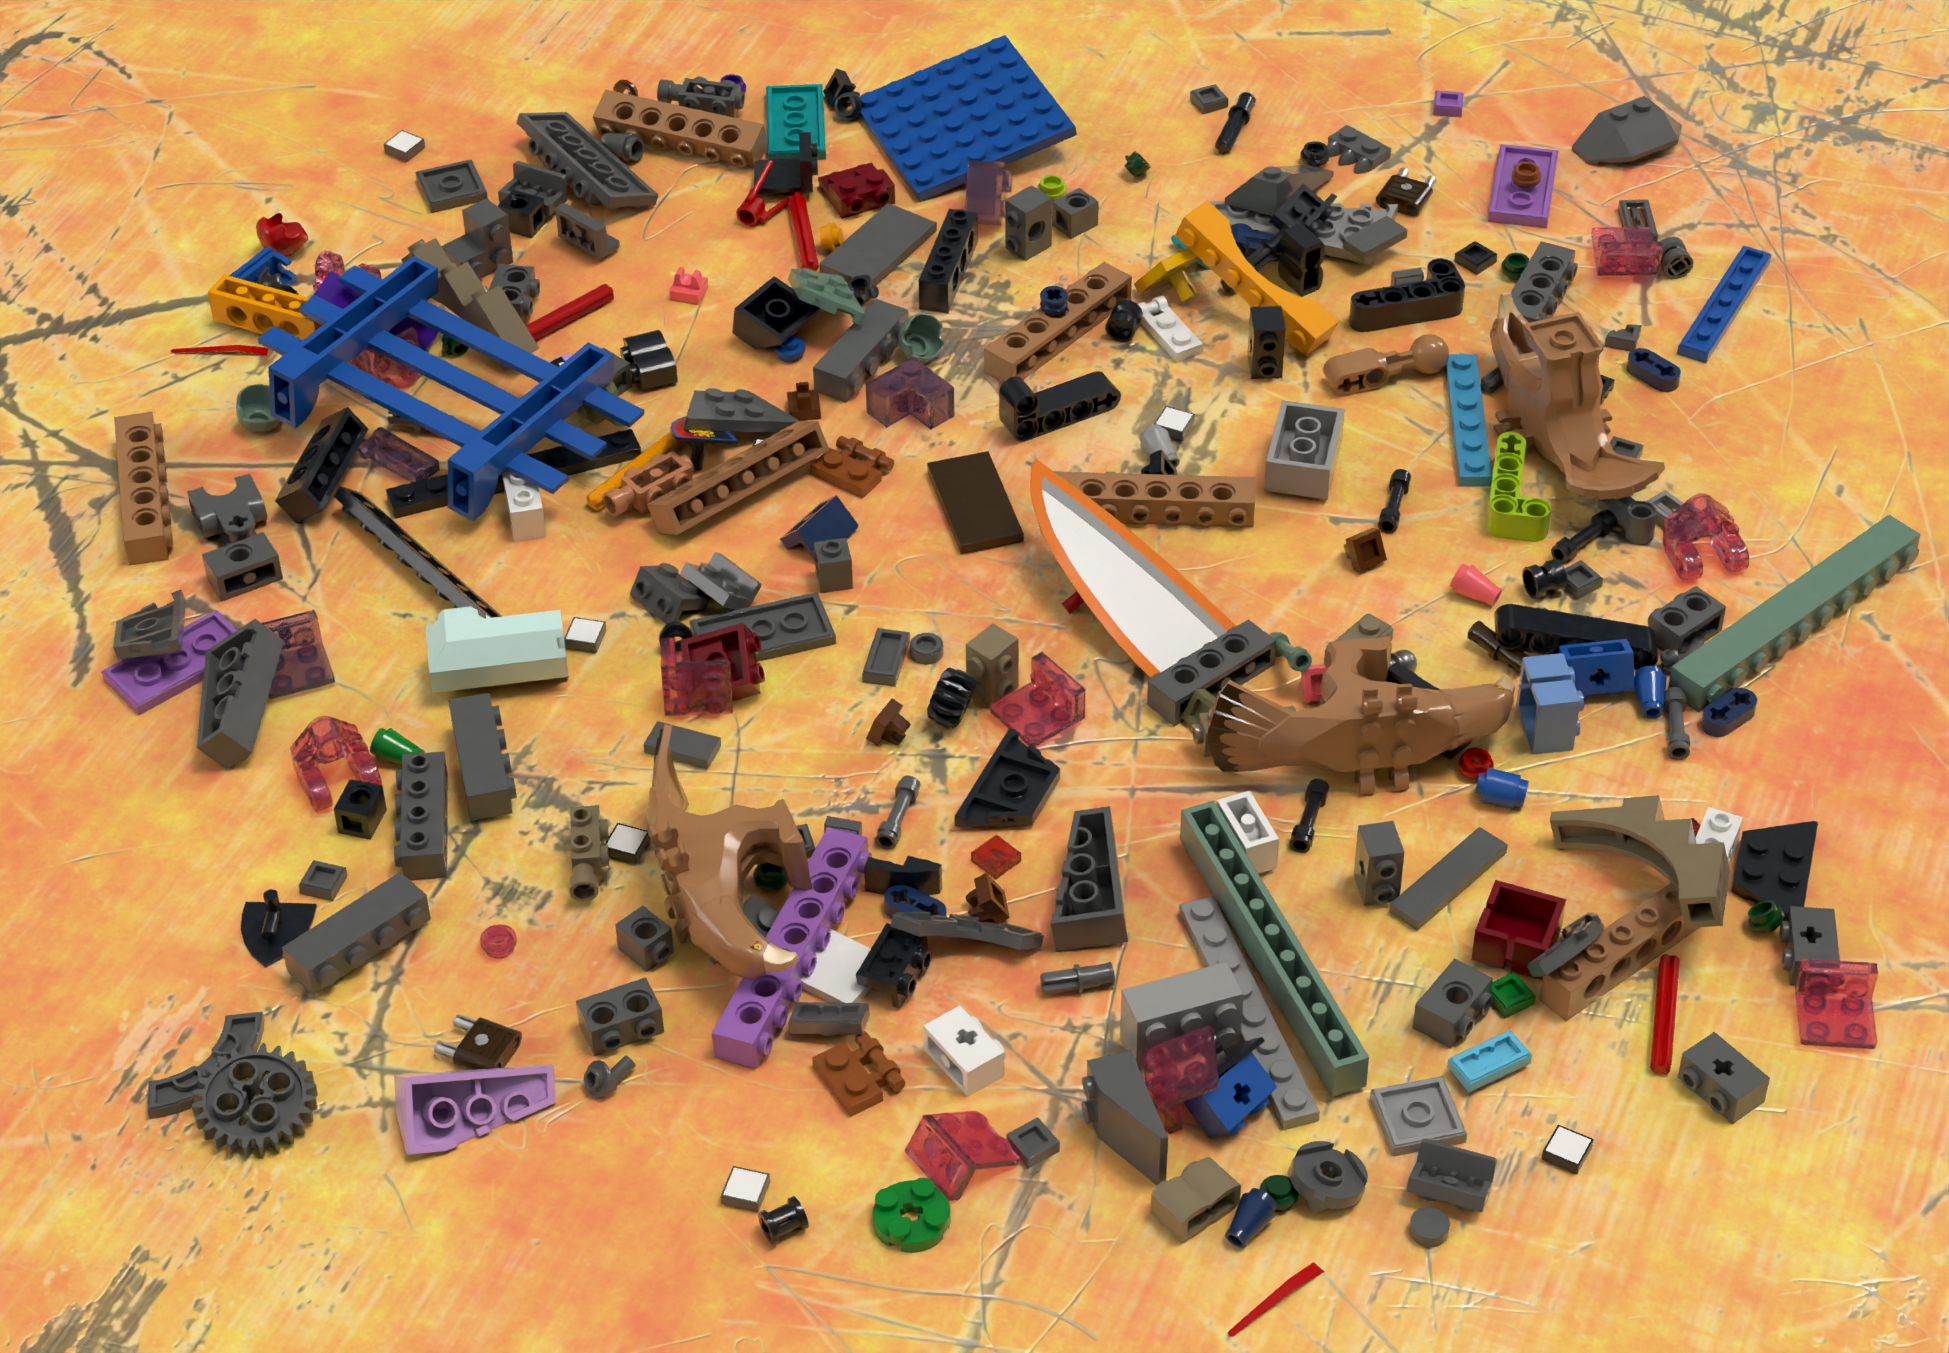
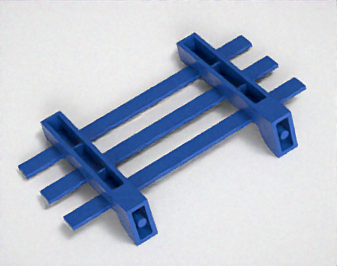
M412 256L384 279L355 265L339 277V282L363 295L345 309H341L316 295L299 307V312L323 325L304 340L276 326H273L258 338L259 344L282 355L281 358L268 367L272 417L296 429L312 412L318 398L319 385L329 379L462 447L448 459V508L472 521L481 516L488 507L496 490L498 476L505 470L551 494H554L568 481V475L525 454L544 437L591 461L607 448V442L564 421L582 405L629 428L644 416L645 411L602 389L613 380V354L588 342L562 365L557 367L427 302L438 293V268L415 256ZM408 316L539 382V384L520 399L388 331ZM369 347L501 415L480 431L348 364V362Z

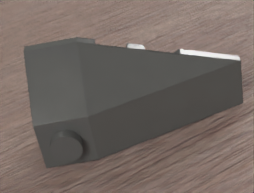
M1311 165L1266 167L1225 197V204L1273 216L1302 184L1306 185L1311 191H1314L1332 178L1334 171Z

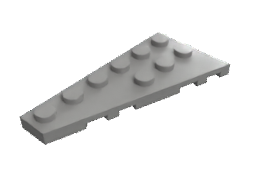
M1225 201L1210 202L1229 219L1230 227L1236 223H1243L1250 226L1255 232L1276 234L1280 231L1269 222L1272 217L1271 215L1225 204ZM1332 203L1331 206L1334 208V211L1324 223L1320 220L1317 221L1320 226L1313 233L1324 243L1325 255L1373 265L1378 254L1362 261L1343 248V239L1385 216L1395 220L1398 204H1388L1387 209H1371V204H1360V208H1344L1340 203Z

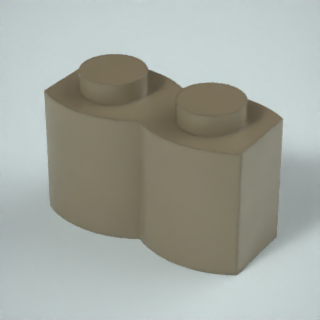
M1207 1157L1198 1162L1194 1161L1188 1164L1181 1176L1172 1178L1169 1181L1164 1180L1154 1188L1151 1195L1150 1213L1180 1241H1185L1200 1233L1210 1222L1223 1218L1235 1209L1240 1202L1241 1185L1213 1159Z

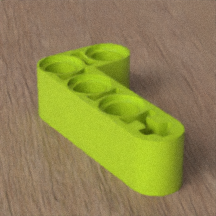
M1505 432L1499 435L1497 439L1486 529L1489 534L1498 538L1531 542L1542 541L1548 535L1551 506L1543 499L1520 496L1526 439L1519 433Z

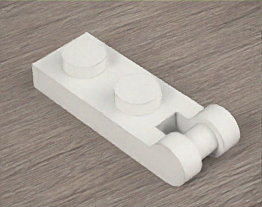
M1164 296L1155 297L1152 299V302L1147 304L1145 302L1138 303L1143 312L1140 324L1176 363L1203 353V343L1169 308Z

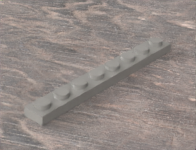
M1214 896L1179 904V915L1204 967L1227 961L1244 993L1241 1042L1258 1037H1263L1265 1040L1264 1043L1251 1052L1277 1086L1267 1098L1282 1129L1287 1130L1319 1121L1320 1111Z

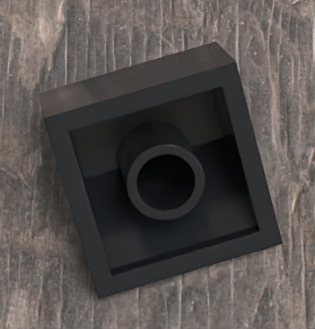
M773 276L734 309L732 333L755 349L781 345L820 313L821 308L800 300L793 288Z

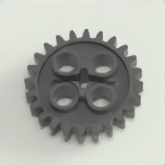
M265 1043L261 1044L258 1052H253L251 1046L246 1044L244 1054L239 1055L232 1048L230 1049L231 1059L226 1060L218 1055L216 1057L218 1062L217 1068L206 1065L207 1078L198 1077V1089L192 1091L194 1099L192 1110L197 1128L203 1130L206 1141L214 1140L216 1149H220L227 1144L229 1155H233L238 1148H243L245 1158L249 1157L252 1149H258L260 1156L264 1157L266 1147L271 1146L277 1153L280 1152L279 1142L284 1140L286 1143L293 1145L292 1133L304 1135L306 1132L303 1122L313 1123L312 1111L318 1108L316 1083H314L312 1071H307L305 1061L296 1062L293 1051L282 1057L281 1046H277L269 1053ZM245 1078H251L247 1081H240ZM280 1088H286L283 1091H275ZM227 1109H235L230 1112H224ZM263 1119H271L267 1122H259Z

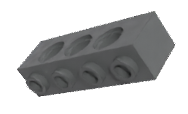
M1542 241L1538 245L1511 292L1517 310L1529 323L1547 319L1549 315L1553 316L1555 314L1559 297L1564 298L1568 281H1573L1577 273L1578 264L1574 263L1575 250Z
M1249 619L1236 627H1232L1222 636L1204 644L1199 650L1187 657L1181 658L1176 664L1161 673H1156L1149 679L1147 705L1175 727L1185 721L1182 719V716L1195 689H1205L1217 699L1218 692L1222 690L1229 680L1243 685L1274 666L1276 640Z

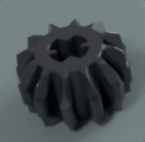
M949 667L944 670L929 701L930 703L927 708L928 718L944 727L955 728L958 726L976 687L975 678L967 675V672L960 669L955 670Z

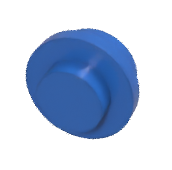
M792 335L783 344L774 346L779 359L788 363L800 360L805 352L804 340L795 335Z

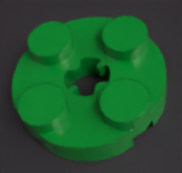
M923 1177L916 1180L898 1182L876 1193L872 1212L873 1227L877 1237L887 1246H889L890 1242L893 1245L901 1246V1251L916 1253L926 1251L938 1245L943 1239V1233L947 1228L949 1229L951 1223L949 1201L944 1193L935 1187L934 1182L928 1178ZM907 1212L918 1213V1219L915 1221H911L909 1217L902 1218V1216Z

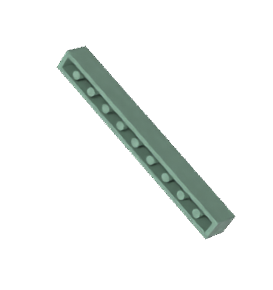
M1891 515L1886 516L1673 665L1668 688L1679 687L1683 689L1686 695V704L1697 712L1702 711L1707 705L1731 689L1740 687L1745 679L1755 672H1761L1777 656L1782 657L1798 641L1806 640L1815 629L1821 625H1827L1836 614L1842 610H1848L1857 599L1863 595H1869L1881 582L1890 580L1902 567L1911 565L1919 554L1918 544L1921 534Z
M1215 801L1181 810L1180 840L1331 1097L1365 1087L1369 1064L1368 1054Z

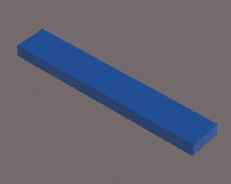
M1742 246L1679 344L1678 355L1707 363L1768 267L1772 254Z

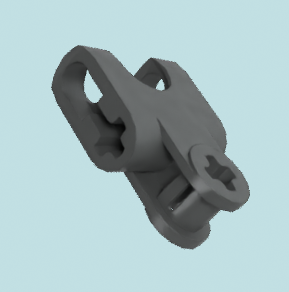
M250 474L235 477V489L225 495L216 496L208 494L203 487L187 491L191 512L204 538L220 534L226 546L257 535L254 530L255 523L268 520L263 499Z

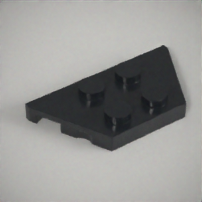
M1009 728L955 814V826L1033 825L1060 780V768L1050 759L1044 758L1035 746L1030 745L1027 747L1018 739V732L1015 729Z
M1809 821L1743 831L1731 892L1755 904L1765 900H1772L1782 908L1785 917H1788L1790 906L1804 907L1818 822Z

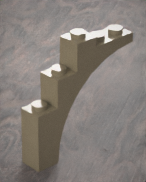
M436 238L427 243L421 239L407 248L410 253L401 259L403 263L412 256H415L438 268V293L431 297L433 300L443 304L461 319L529 353L539 349L500 285L489 291L487 286L484 287L468 261L458 267L455 262L451 263ZM499 363L504 370L508 368L507 366Z
M1659 795L1624 798L1622 807L1551 812L1550 824L1556 849L1584 848L1609 851L1643 862L1665 876L1679 893V902L1685 928L1723 926L1730 875L1724 842L1697 844L1691 818L1665 820Z

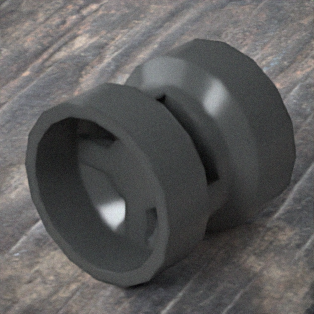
M1668 237L1658 243L1655 254L1658 261L1662 264L1665 274L1673 279L1686 276L1693 268L1694 262L1689 252H1687L1683 241L1678 237Z

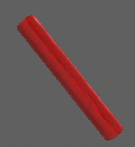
M795 192L793 196H789L788 204L801 269L807 268L815 271L818 270L819 263L805 197L801 196V193Z
M603 284L525 326L536 341L614 299V291L608 284Z
M1663 954L1660 957L1650 1063V1069L1655 1074L1661 1073L1666 1075L1671 1071L1680 959L1676 955Z

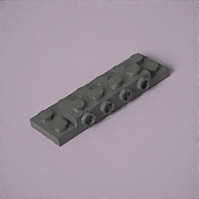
M567 112L519 113L516 124L531 137L528 144L530 154L533 156L537 155L544 162L546 169H552L555 172L565 174L569 187L574 189V193L578 198H584V201L591 205H600L602 203L610 209L626 206L642 208L643 206L656 205L658 194Z

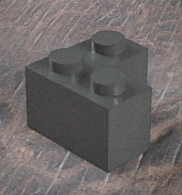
M487 198L462 210L465 235L441 246L451 263L455 262L458 267L468 261L477 277L481 279L495 272L498 264L509 265L513 263L508 214Z

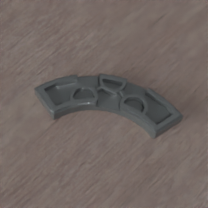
M899 912L893 914L891 927L919 937L951 936L969 938L1007 946L1020 951L1041 948L1044 937L1040 932L1003 922L1001 925L989 922L981 923L978 917L950 914L949 917L938 915L930 916V912Z
M1589 912L1563 928L1561 933L1565 939L1558 941L1547 951L1528 963L1527 968L1532 976L1548 975L1591 944L1605 927L1598 914Z
M263 1012L225 1016V1023L220 1038L211 1049L212 1054L198 1067L192 1066L168 1078L149 1081L148 1113L150 1119L166 1117L191 1109L194 1103L192 1091L198 1089L197 1078H207L206 1065L218 1067L216 1058L218 1055L229 1060L231 1059L230 1049L234 1048L241 1055L245 1052L246 1044L251 1046L253 1052H257L264 1032L265 1020Z

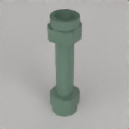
M1272 632L1269 634L1276 640L1275 656H1284L1290 668L1302 672L1311 666L1312 658L1306 649L1301 646L1293 647L1288 637L1282 632Z

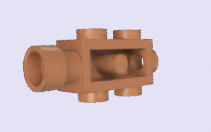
M673 451L665 455L658 453L651 458L649 464L639 469L636 467L629 468L621 478L622 488H613L602 495L603 503L612 516H618L627 511L629 505H632L642 514L649 510L648 503L692 480L693 464L687 455L679 457Z

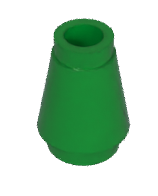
M380 728L376 732L370 746V753L376 755L377 760L402 765V755L425 753L423 749L392 728L388 730Z

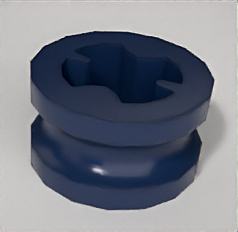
M1059 286L1044 288L1040 293L1041 310L1049 315L1064 313L1068 306L1067 291Z

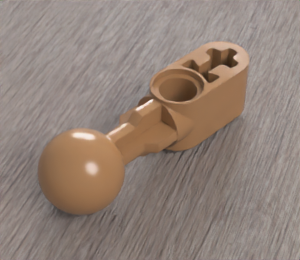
M1427 334L1417 338L1412 343L1409 351L1401 353L1395 350L1382 353L1372 348H1366L1334 356L1324 364L1323 373L1334 393L1344 397L1380 388L1388 381L1389 376L1397 375L1403 369L1414 367L1424 374L1437 373L1447 364L1449 349L1442 338Z

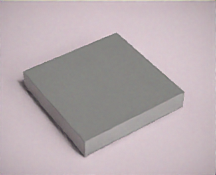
M1443 1076L1370 1090V1100L1392 1156L1419 1152L1420 1143L1423 1139L1447 1145L1466 1143V1130Z

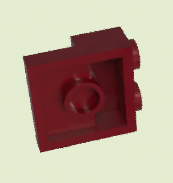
M872 162L818 177L819 188L841 219L884 207L887 203L895 204V184L884 169L877 170Z
M744 623L681 640L687 701L692 706L722 697L731 702L761 693L760 683L765 682V673L762 665L757 663L756 653L761 652V642L755 632L753 633Z

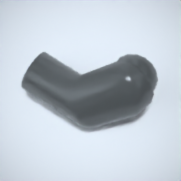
M1693 640L1683 654H1679L1675 649L1672 651L1670 649L1664 650L1660 656L1662 667L1671 673L1673 665L1705 643L1700 640Z

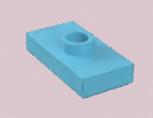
M1508 1030L1449 1058L1447 1068L1468 1092H1472L1530 1064L1532 1054L1513 1032Z

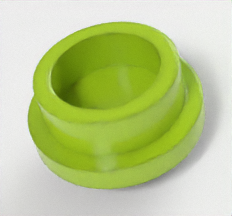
M1058 175L1044 176L1037 187L1038 190L1051 197L1052 201L1064 196L1067 192V186L1063 178Z

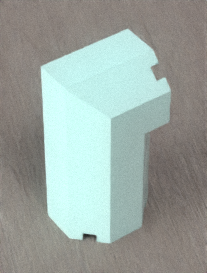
M471 606L442 610L437 615L438 620L433 625L431 621L425 627L432 693L569 677L561 610L494 618L486 615L485 619L479 615L477 609Z

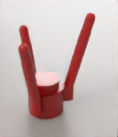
M772 160L767 162L754 187L736 211L738 219L747 226H754L758 221L765 224L769 217L789 205L787 198L768 211H765L764 200L756 196L773 165Z

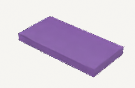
M1501 144L1488 222L1547 228L1559 151ZM1521 162L1536 164L1541 172L1540 183L1531 188H1522L1515 184L1511 177L1516 165Z
M215 610L184 627L182 651L125 658L101 671L103 680L138 715H141L203 681L206 650L237 631V629Z

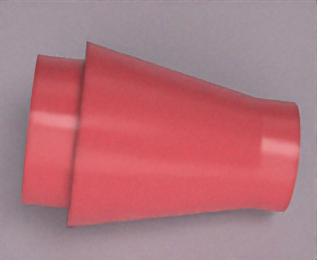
M1462 564L1456 571L1450 587L1456 589V594L1487 603L1491 606L1495 605L1502 593L1501 588L1491 582L1473 565L1469 567Z

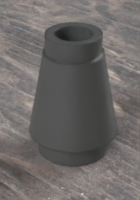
M605 133L601 139V143L609 151L627 162L639 160L644 153V141L637 134Z

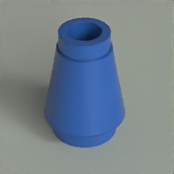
M1656 666L1641 667L1635 672L1634 688L1642 714L1649 719L1660 717L1663 714L1667 678L1662 673V670Z

